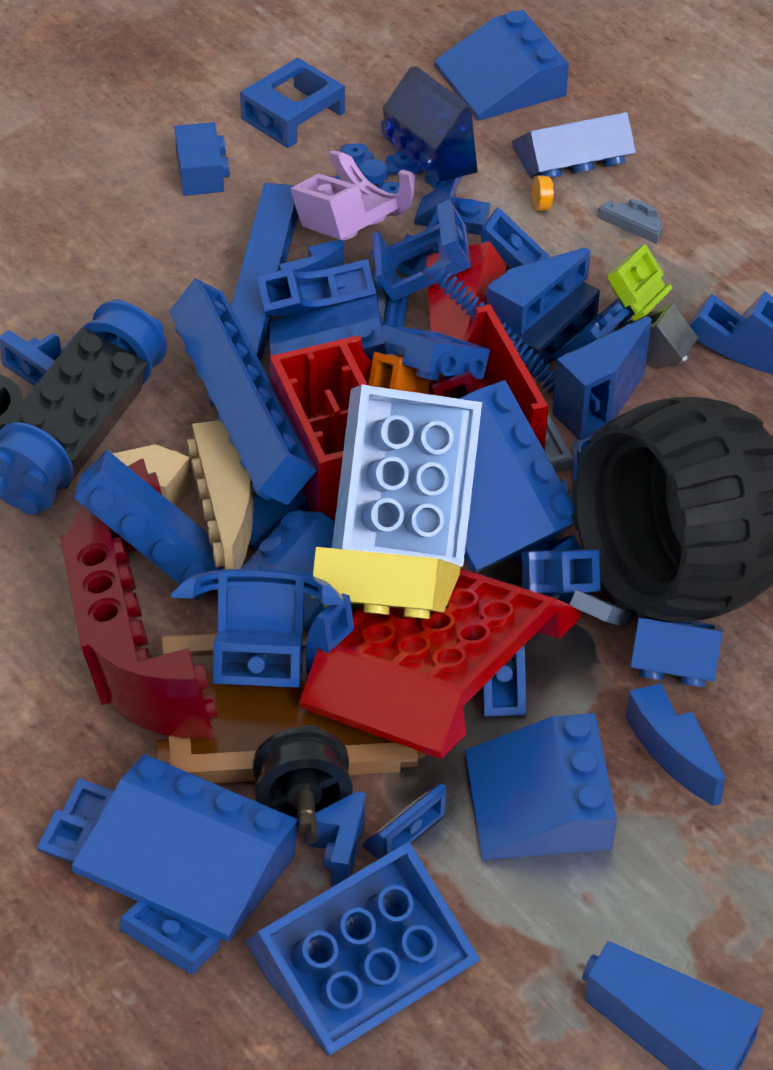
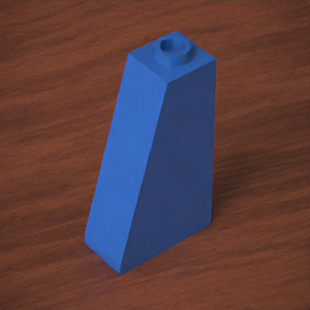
M607 941L599 956L595 954L590 956L584 968L582 980L587 982L585 1001L670 1070L741 1069L758 1035L763 1014L762 1008L610 941Z

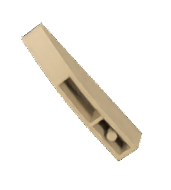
M220 420L192 424L193 439H187L188 457L190 458V463L192 462L194 482L197 483L199 502L202 503L204 523L207 524L208 538L213 549L215 567H223V570L241 569L246 557L253 525L254 508L251 477L248 471L241 465V457L237 449L229 441L230 435Z

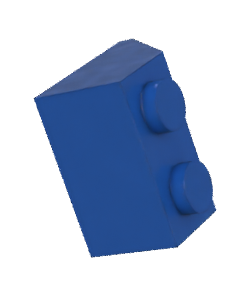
M639 616L631 668L639 669L638 676L663 680L664 673L681 676L680 683L705 687L706 680L715 681L723 626L696 621L665 622Z

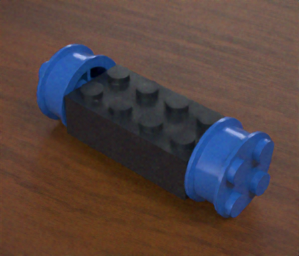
M120 299L107 301L96 309L93 321L86 323L8 419L5 426L0 429V498L11 506L20 508L26 514L35 515L36 513L48 510L54 504L57 490L69 487L140 393L142 385L151 375L152 367L158 365L164 359L167 352V342L163 333V325L159 320L151 317L139 307Z

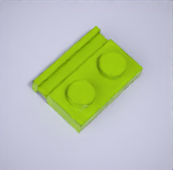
M646 244L634 249L606 276L613 293L621 299L625 307L631 306L635 313L632 316L634 321L646 316L673 289L671 284H664L661 279L664 273Z

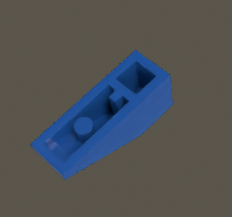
M584 247L509 269L500 278L494 279L487 287L485 294L487 305L490 304L497 317H501V324L506 322V327L522 335L588 279L591 250Z

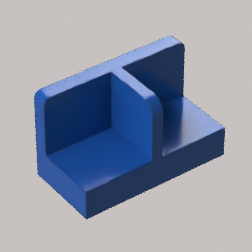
M8 330L0 336L2 365L35 387L60 356V338L52 333L41 341L37 338H32L27 342L11 330Z

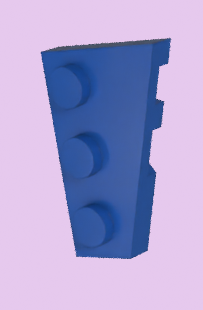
M616 298L551 357L557 363V359L566 353L573 352L598 338L615 332L614 328L618 324L621 326L631 319L635 314L630 305L625 307L621 299Z

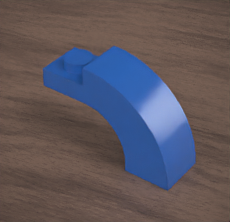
M368 259L318 271L300 272L295 271L291 267L256 276L264 311L272 316L289 317L377 295Z

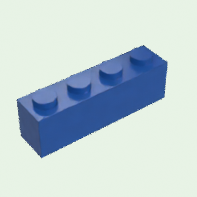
M106 450L80 476L74 498L178 584L181 585L186 579L196 574L223 570V567H215L213 549L209 543L208 533L110 451ZM206 592L196 595L195 598L199 600Z

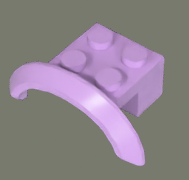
M333 150L328 153L341 180L318 173L290 188L302 227L337 238L338 240H347L356 236L357 231L367 225L382 222L385 220L386 215L397 216L405 213L411 206L414 197L415 175L412 172L401 170L398 172V193H388L368 181L351 156Z

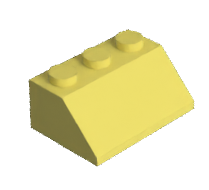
M316 547L313 576L325 580L340 594L350 595L351 603L364 605L365 613L389 615V609L392 607L405 609V617L429 619L430 611L444 613L460 575L461 566L439 558Z

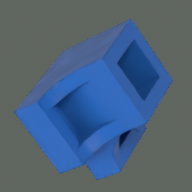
M567 549L522 552L523 588L556 598L569 605L576 590L587 594L593 591H600L599 550Z

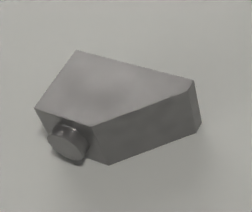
M674 304L642 317L649 316L651 318L646 366L659 369L672 364L675 367L689 358L691 355L689 350L697 341L698 336ZM634 320L628 321V322L622 324V325L619 327V329L623 328V327L626 326L627 324L634 323V322H636V321H634Z

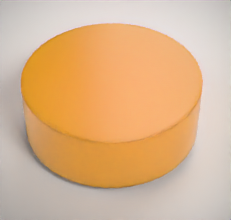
M535 176L532 184V204L534 210L549 211L554 197L552 179L549 176Z

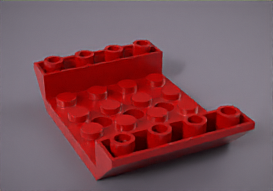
M460 569V575L444 613L430 611L429 619L405 617V609L390 607L389 615L365 613L364 605L359 607L352 614L354 630L329 653L320 649L317 650L300 699V707L442 759L466 735L463 706L537 632L560 639L581 618V610L556 598Z

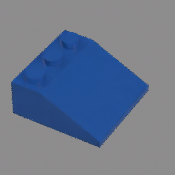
M524 10L512 11L508 14L492 18L434 60L436 69L478 121L566 96L569 63Z
M377 295L270 321L271 356L357 335L362 340L364 353L371 360H373L374 352L388 355L387 342L380 340L383 322Z
M595 713L552 716L465 750L481 860L613 850L617 816Z

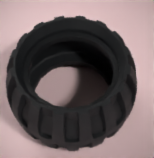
M701 397L667 398L643 404L617 416L590 437L591 443L581 451L577 461L579 468L577 476L573 480L575 531H578L582 549L599 550L600 590L614 599L617 607L623 609V611L653 620L665 622L700 621L734 611L746 605L773 585V436L763 427L764 422L756 415L741 410V407L715 399Z

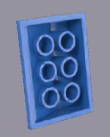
M505 380L459 398L482 402L464 559L472 573L549 542L574 526L573 514H575V506Z
M143 754L118 783L72 864V872L131 899L141 901L151 908L229 942L295 858L298 819Z
M409 841L245 940L269 983L327 1056H330L480 961V958Z

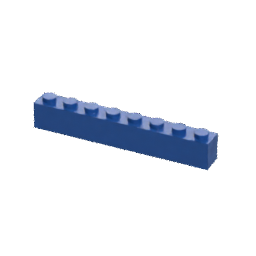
M194 278L169 310L176 325L174 329L182 338L186 346L185 352L192 358L197 368L195 370L196 374L203 380L207 388V396L215 404L218 411L217 416L225 425L230 435L229 441L237 449L241 457V465L248 471L253 481L252 488L259 496L266 500L273 498L288 505L317 469L224 293Z

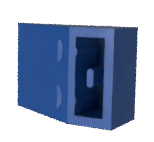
M649 316L627 324L623 328L605 337L598 338L573 352L566 353L557 359L553 415L579 440L593 435L609 421L616 418L645 375L651 318Z

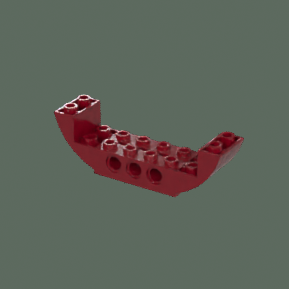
M144 458L128 466L162 495L156 472L148 474ZM82 505L74 516L68 533L60 535L80 645L101 705L110 703L124 718L141 728L161 735L180 738H213L214 733L211 720L218 718L212 693L203 695L202 690L209 688L203 664L194 665L189 648L151 658L148 648H141V646L148 644V639L142 620L135 619L142 617V612L137 594L132 591L136 589L131 567L127 566L128 563H131L129 553L137 551V549Z

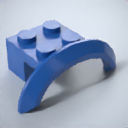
M227 569L196 574L186 579L171 593V598L193 599L200 593L218 589V632L213 645V684L299 687L303 672L305 593L318 598L323 605H344L343 596L325 580L303 573L269 569Z

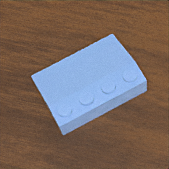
M367 385L352 388L332 548L439 558L463 567L482 402Z

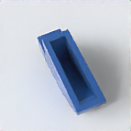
M764 291L740 315L715 295L711 294L696 310L689 322L690 327L698 336L697 341L731 360L773 375V297Z

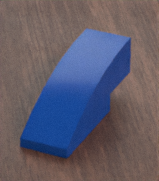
M661 683L630 690L626 719L636 737L651 757L672 778L691 793L712 806L721 804L725 776L694 713L688 712L676 715Z

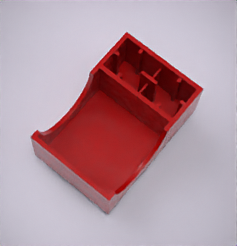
M489 304L476 307L473 322L462 340L490 349L484 378L478 380L485 387L504 380L507 382L545 452L548 405L492 306ZM359 335L270 356L271 384L317 469L303 486V492L313 512H322L334 522L350 392L352 388L357 386H368L372 360L363 351L362 340ZM440 374L438 381L430 380L429 395H435L432 386L446 380L443 378L444 375Z

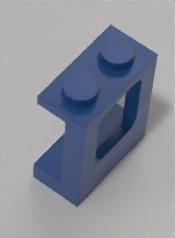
M297 57L240 92L241 119L281 145L289 148L297 143V126L326 108L340 116L345 113V86ZM293 77L294 88L308 97L302 101L295 102L274 90V88Z
M450 199L437 204L438 225L388 247L379 231L372 234L373 250H370V255L375 265L372 277L379 291L385 290L392 302L433 284L435 278L428 279L429 273L423 274V271L397 282L396 268L400 263L433 248H439L441 264L435 272L446 265V270L440 278L448 271H452L450 275L452 276L471 267L466 226Z

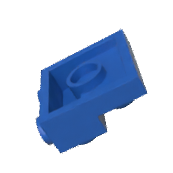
M384 324L380 340L395 345L393 351L404 354L402 364L417 369L416 376L438 381L440 374L444 375L443 378L447 380L470 372L477 379L484 378L490 353L488 348L436 331Z

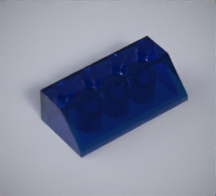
M417 66L410 67L383 106L384 120L381 121L383 137L439 183L477 173L471 106Z

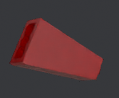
M490 241L468 246L471 267L450 276L446 281L448 282L452 277L457 276V280L451 288L459 281H463L462 286L456 293L465 286H468V290L463 297L473 291L474 294L468 303L475 297H479L474 307L481 302H484V306L487 305V298L485 296L487 287L494 279H498L505 274L507 266ZM439 253L427 255L426 265L428 268L440 260ZM440 283L428 286L431 331L440 332L462 340L473 322L471 321L473 314L467 316V309L461 310L462 303L455 305L456 299L450 300L451 293L444 295L446 288L439 290Z

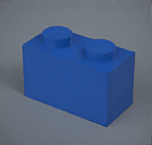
M215 122L174 126L176 156L183 196L224 192V178L230 177L228 157H221L226 156L224 135L217 136Z

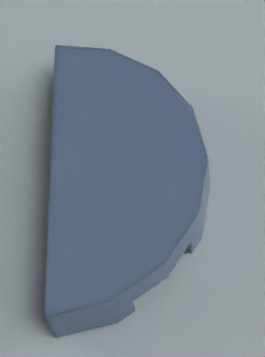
M629 199V203L613 204V201H609L598 208V218L655 244L658 243L662 236L663 225L658 217V211L645 202Z

